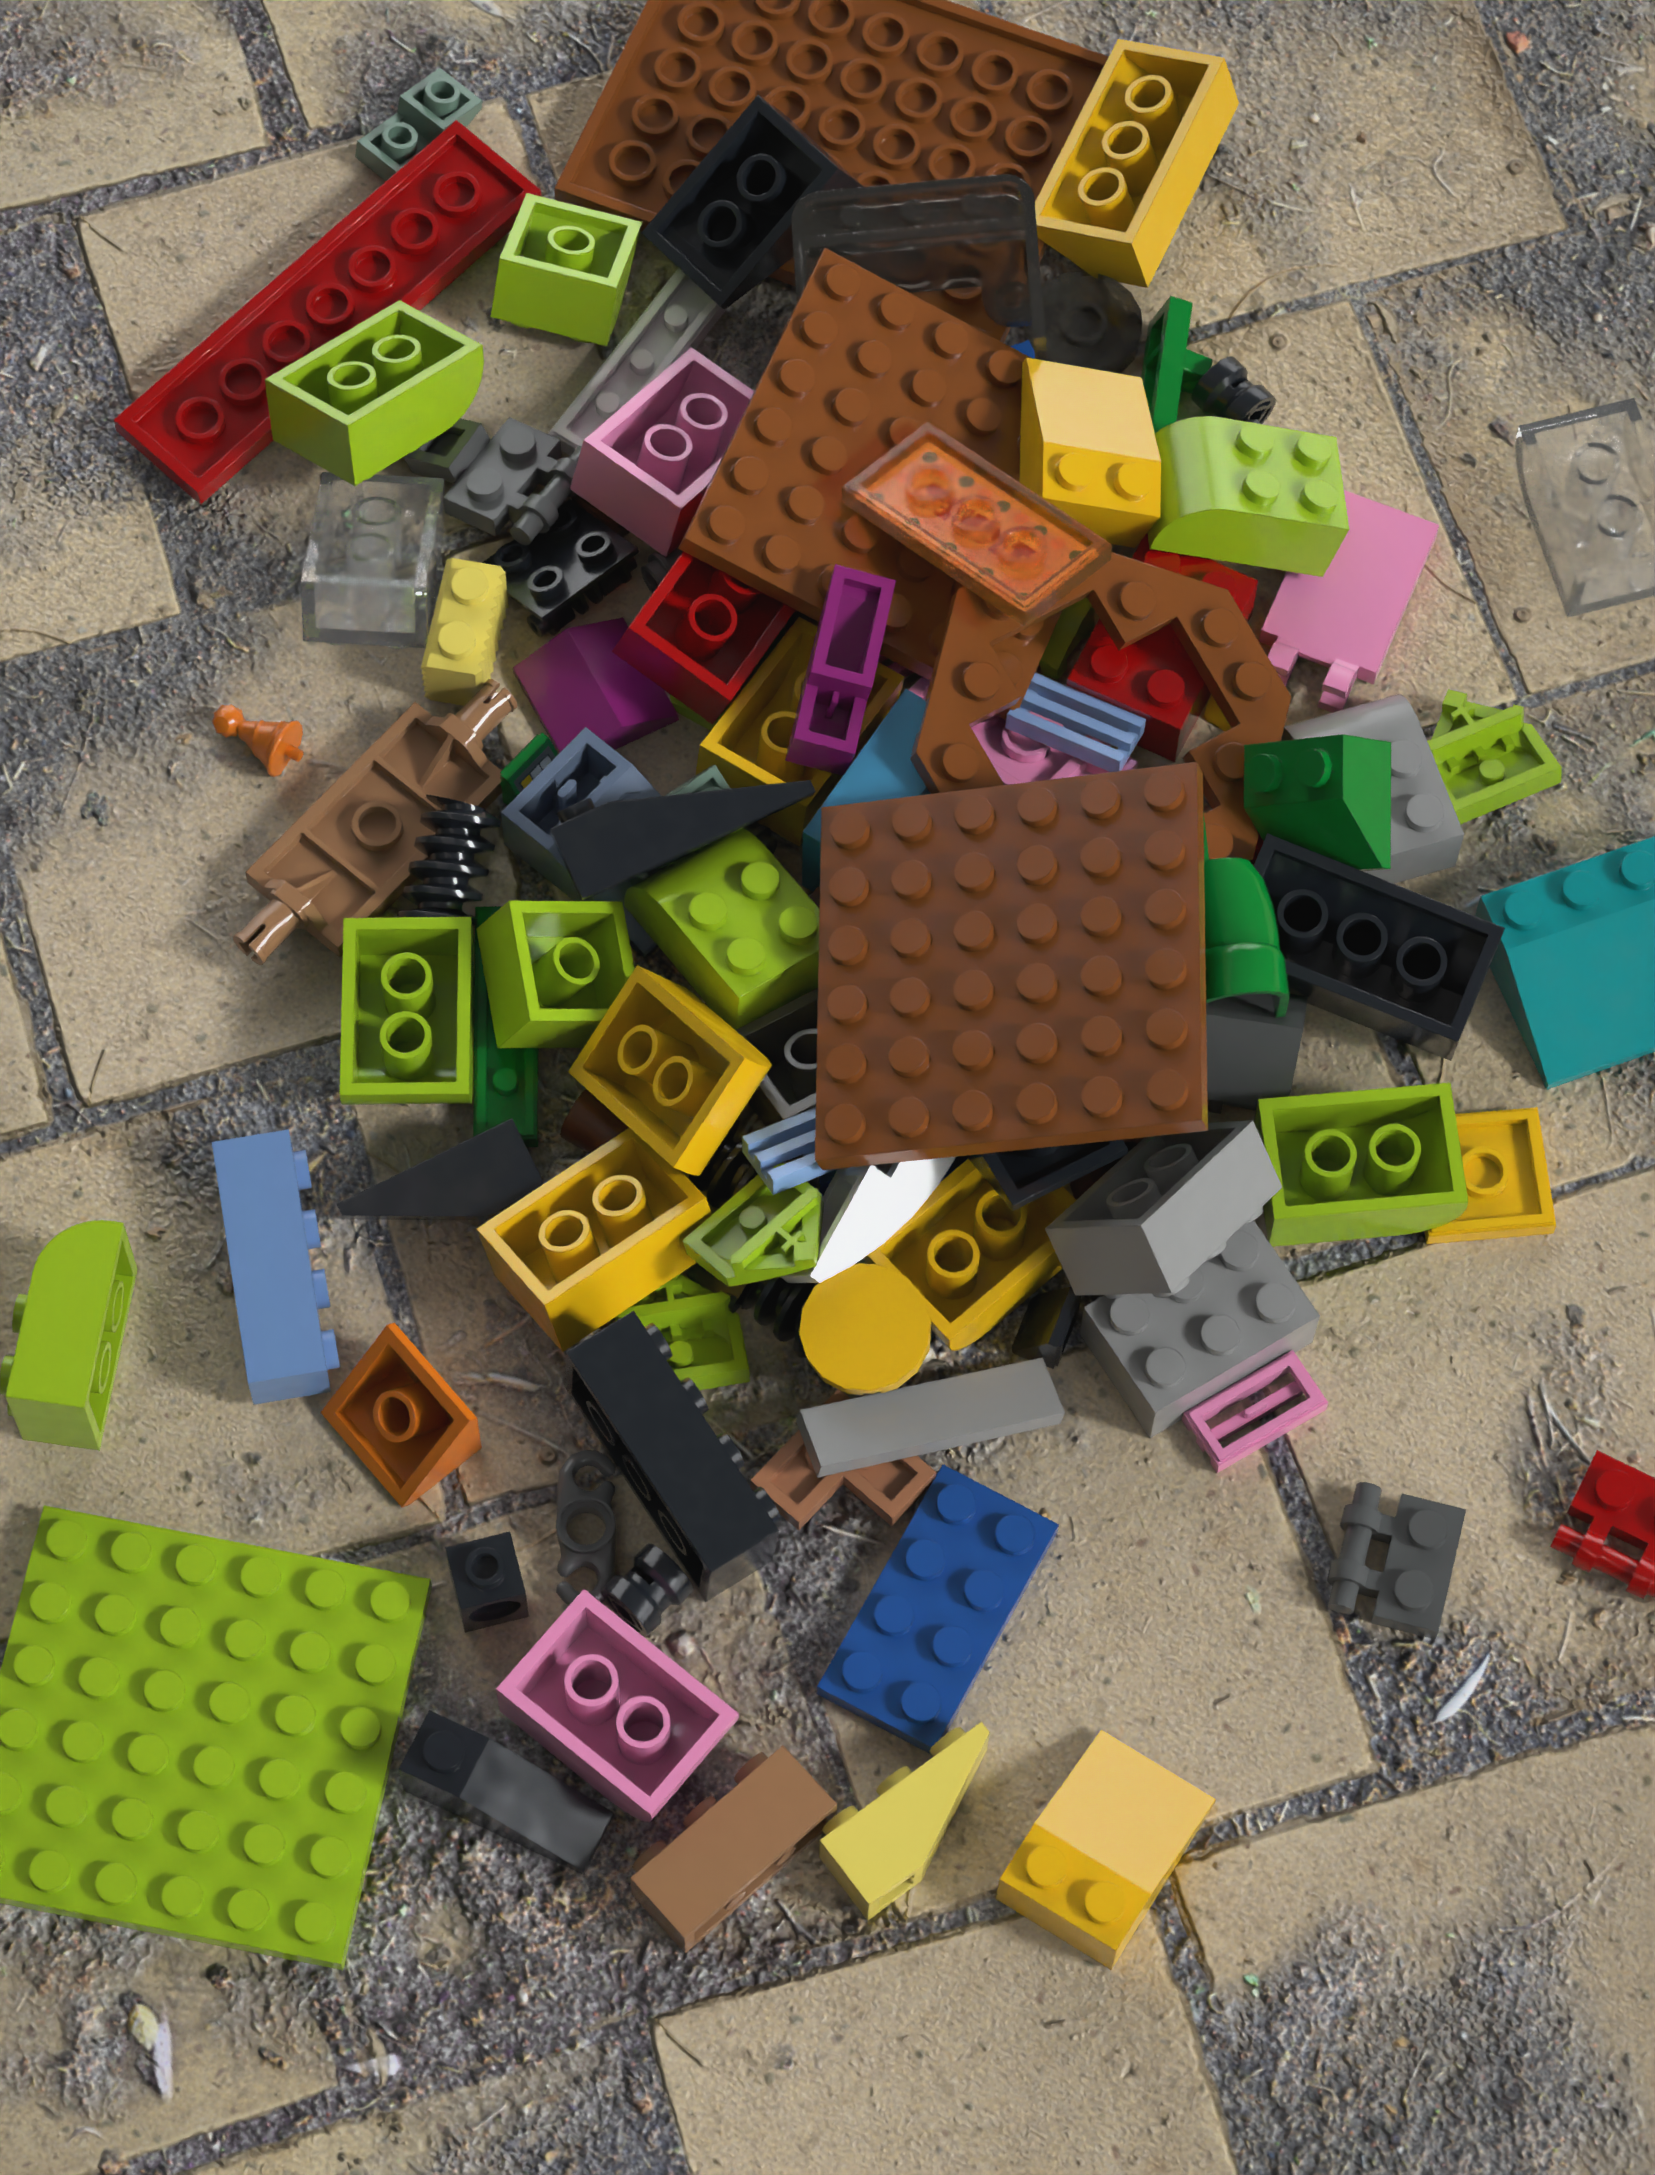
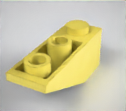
M982 1722L966 1733L961 1727L948 1732L930 1749L929 1752L933 1756L930 1760L913 1772L908 1766L898 1769L877 1787L878 1798L860 1811L854 1805L845 1808L823 1827L822 1831L826 1836L820 1839L819 1858L867 1920L874 1917L922 1881L987 1751L990 1732Z

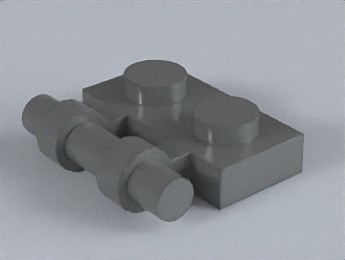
M509 417L443 497L445 514L494 536H497L510 520L515 523L510 529L512 537L522 545H529L538 533L548 532L558 520V509L568 496L575 497L578 495L570 489L582 446H578L569 458H561L560 439ZM539 484L545 486L539 494H531Z
M1359 1482L1356 1484L1352 1504L1344 1506L1340 1527L1345 1531L1339 1559L1331 1561L1327 1582L1332 1585L1328 1608L1337 1613L1352 1614L1358 1594L1376 1598L1371 1620L1372 1624L1436 1639L1466 1509L1402 1493L1396 1517L1384 1515L1378 1511L1382 1489L1372 1483ZM1371 1539L1389 1544L1383 1572L1369 1569L1365 1565Z

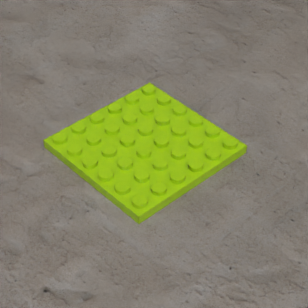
M44 1505L0 1670V1904L344 1970L432 1590L431 1579Z

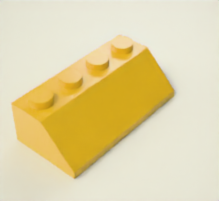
M1118 39L1025 221L1027 230L1095 278L1148 288L1239 105L1225 58Z

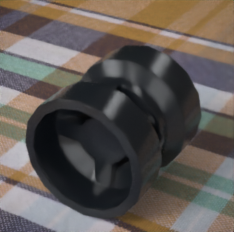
M1234 356L1226 357L1213 365L1198 381L1191 395L1192 401L1204 413H1214L1217 417L1246 422L1251 419H1257L1260 424L1265 422L1276 404L1275 397L1263 385H1253L1247 380L1248 371Z
M650 1543L634 1556V1567L625 1575H615L601 1588V1594L612 1610L643 1637L650 1635L661 1624V1614L670 1605H680L694 1592V1587L684 1571L659 1547Z

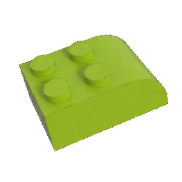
M399 300L265 379L273 440L353 486H357L444 433L465 414L474 400L481 383L484 367L483 345Z
M1214 416L1183 419L1155 433L1161 459L1160 518L1148 531L1149 549L1319 577L1324 576L1349 531L1337 437Z
M742 828L700 847L627 889L624 899V906L705 1003L735 1030L818 988L820 909L769 849L748 830Z
M471 917L343 918L339 1092L342 1105L472 1103L475 943Z
M1451 1082L1258 1099L1254 1124L1282 1185V1188L1263 1205L1267 1240L1272 1247L1413 1234L1445 1225L1458 1218L1466 1210L1468 1196Z
M93 1220L76 1224L60 1232L44 1247L38 1256L32 1272L28 1295L19 1293L16 1298L12 1330L14 1333H19L15 1355H5L1 1365L0 1394L6 1395L8 1416L14 1417L22 1440L100 1451L138 1270L123 1222Z

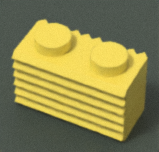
M456 558L446 560L421 665L422 680H424L423 686H425L424 697L429 700L464 706L484 686V683L491 679V673L494 672L493 663L496 661L495 652L499 650L498 641L501 640V630L504 629L505 609L509 607L506 573L501 566Z

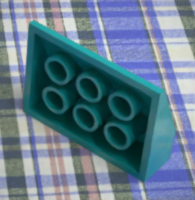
M1655 836L1480 896L1475 916L1505 928L1490 969L1546 1090L1655 1052Z

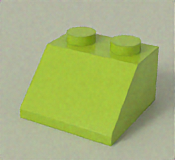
M526 193L499 258L490 317L511 322L513 325L521 328H536L568 336L572 340L581 343L592 342L607 346L620 313L642 222Z

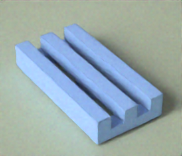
M1035 673L1020 708L1009 710L1005 728L1109 772H1116L1122 770L1143 735L1146 718ZM1030 711H1032V712H1034V713H1037V714H1039V715H1041V716H1044V717H1046V718H1049V719H1051V720H1053V721H1056V722H1058V723H1061V724H1063V727L1060 726V725H1057V724H1055V723H1052V722H1050V721H1048V720H1045V719H1043V718H1041V717H1038V716H1036V715H1033V714L1030 713ZM1086 734L1089 735V736H1092V737H1094V738H1096V739H1099V740H1101V741H1104V742H1106V743H1108V744H1111V745H1113V746H1116V747H1118V749L1112 748V747L1107 746V745H1105V744H1103V743H1100V742L1095 741V740H1093V739H1091V738H1088V737H1086Z
M816 1107L742 1136V1152L773 1195L836 1170H822L815 1161ZM802 1154L804 1156L779 1167H772Z

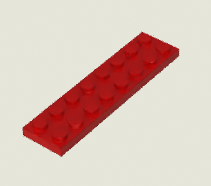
M458 120L454 121L114 419L116 432L200 505L203 504L274 441L265 385L266 378L399 300L419 311L423 309L511 231L526 193L541 196V189Z

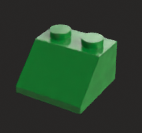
M1340 734L1244 745V809L1263 842L1268 833L1361 871L1391 869V742Z

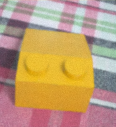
M1026 357L1022 362L1019 506L1063 536L1135 548L1160 518L1161 459L1142 377Z
M1100 1730L1035 1821L999 1878L996 1899L1112 1970L1215 1804L1216 1799L1103 1730Z

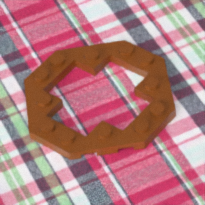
M1070 538L1068 539L1098 558L1099 561L1027 619L1021 618L972 583L957 589L951 598L941 649L936 656L925 699L927 703L920 730L916 734L910 757L930 794L1004 785L971 728L1015 705L1021 698L1020 693L992 646L1088 598L1118 651L1169 624L1171 625L1231 729L1189 750L1182 757L1185 763L1197 762L1203 773V794L1212 810L1204 813L1209 859L1227 857L1243 858L1249 861L1253 859L1259 833L1244 809V745L1281 741L1291 695L1227 589Z

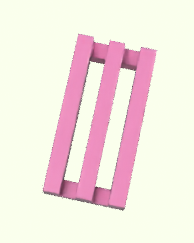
M1291 1350L1184 1412L1182 1422L1188 1431H1193L1197 1437L1196 1443L1202 1452H1207L1211 1458L1210 1464L1216 1473H1219L1327 1409L1328 1401L1295 1352ZM1288 1373H1291L1295 1381L1212 1429L1205 1422ZM1302 1394H1305L1307 1400L1226 1447L1222 1448L1220 1445L1221 1441Z

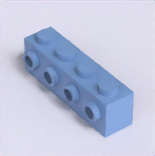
M289 1129L212 1142L247 1381L253 1404L331 1392L328 1370L340 1368V1361L334 1329L322 1331L318 1309L329 1308L331 1304L325 1269L312 1271L309 1249L320 1248L321 1241L315 1209L303 1211L300 1190L312 1188L306 1150L293 1151Z

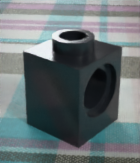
M510 1531L445 1547L449 1572L465 1633L529 1617L526 1591Z

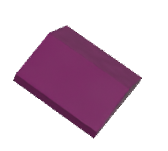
M623 617L566 628L513 667V673L558 753L585 727L616 750L679 721L678 713L664 689L611 652L628 628Z

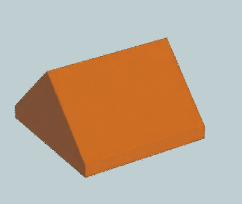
M396 1323L386 1325L320 1412L401 1508L413 1503L482 1449L477 1417Z

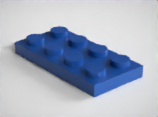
M942 1464L817 1685V1695L930 1754L929 1751L932 1746L948 1732L1057 1535L1059 1524Z

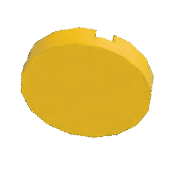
M857 1263L818 1283L813 1288L802 1308L799 1335L808 1363L825 1383L846 1394L884 1393L899 1388L918 1372L930 1350L931 1320L923 1295L907 1276L885 1265Z

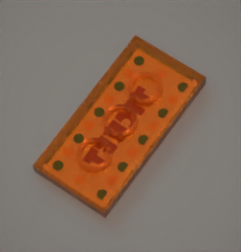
M926 422L842 486V503L1025 628L1111 560V543L930 422Z

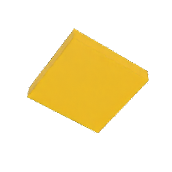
M1538 1107L1455 1114L1468 1205L1464 1213L1455 1220L1437 1228L1424 1231L1426 1245L1553 1234L1556 1228V1220Z

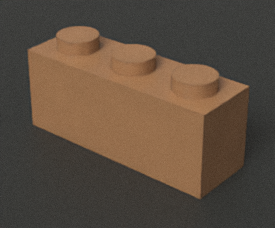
M783 1745L770 1757L761 1752L751 1758L736 1773L734 1781L737 1785L719 1801L710 1796L699 1803L683 1821V1824L687 1827L685 1831L668 1845L663 1840L657 1841L645 1850L632 1866L636 1871L630 1878L632 1895L685 1954L823 1834V1827L837 1815V1803Z

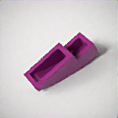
M835 564L804 678L785 761L841 776L850 767L856 753L867 699L874 682L896 580Z

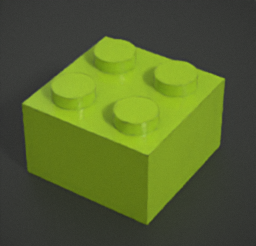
M509 900L476 929L497 1048H584L635 969L622 901Z

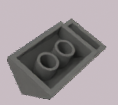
M1272 994L1231 996L1206 1004L1208 1112L1221 1114L1223 1104L1256 1111L1258 1099L1290 1096L1304 1028L1308 996L1289 994L1290 998L1286 1016L1275 1018Z

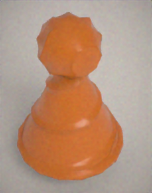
M232 704L221 705L214 712L212 723L216 733L226 738L230 736L236 737L238 734L239 738L252 750L253 755L263 763L271 777L279 776L291 759L296 762L302 759L304 751L298 748L301 744L303 729L302 724L298 720L290 722L246 721L242 710Z

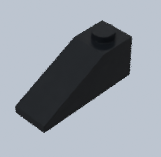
M511 1118L337 1203V1206L342 1216L346 1219L490 1220L543 1185L544 1181L515 1122Z
M431 1710L428 1711L399 1767V1774L405 1792L583 1875L614 1816L611 1810L491 1738Z

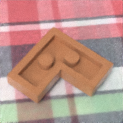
M837 1389L823 1405L851 1398ZM798 1430L750 1480V1487L752 1490H755L761 1486L774 1502L779 1514L797 1530H800L842 1485L847 1487L889 1525L893 1526L931 1486L936 1477V1471L920 1457L913 1456L817 1478L800 1430Z

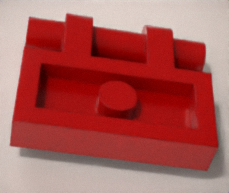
M1597 1450L1567 1511V1514L1589 1524L1590 1527L1586 1535L1561 1523L1550 1547L1574 1558L1571 1565L1587 1573H1590L1591 1568H1594L1627 1584L1628 1586L1625 1591L1634 1596L1644 1599L1647 1594L1655 1598V1478ZM1610 1534L1643 1550L1644 1553L1640 1561L1605 1545L1604 1542L1607 1535Z

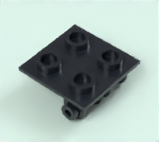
M570 499L559 507V518L548 532L538 533L529 545H522L514 539L501 546L496 553L482 562L498 565L503 568L506 573L508 596L532 613L527 617V622L539 637H543L547 633L556 635L560 632L561 628L576 618L573 608L582 615L589 611L584 594L590 601L598 604L603 600V596L608 595L623 583L632 579L631 572L637 568L634 556L639 553L638 548L589 512L574 505Z

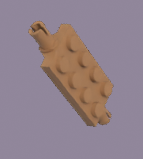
M488 679L484 686L455 715L447 713L444 717L433 716L414 702L245 872L247 883L270 901L240 932L233 936L235 944L246 956L253 951L252 961L258 965H263L267 958L299 928L308 931L338 957H341L343 955V918H379L402 895L404 887L412 885L418 879L408 872L410 862L429 860L428 856L414 847L416 837L435 835L433 831L420 823L421 814L441 810V808L430 802L426 795L454 799L484 809L489 807L502 793L500 778L502 770L490 762L483 753L482 740L518 706L513 695L505 687L497 693L496 690L500 687V683L493 679Z

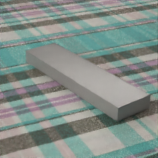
M1042 1357L894 1389L884 1393H876L802 1409L798 1414L796 1422L818 1478L1057 1425L1061 1423L1065 1411Z

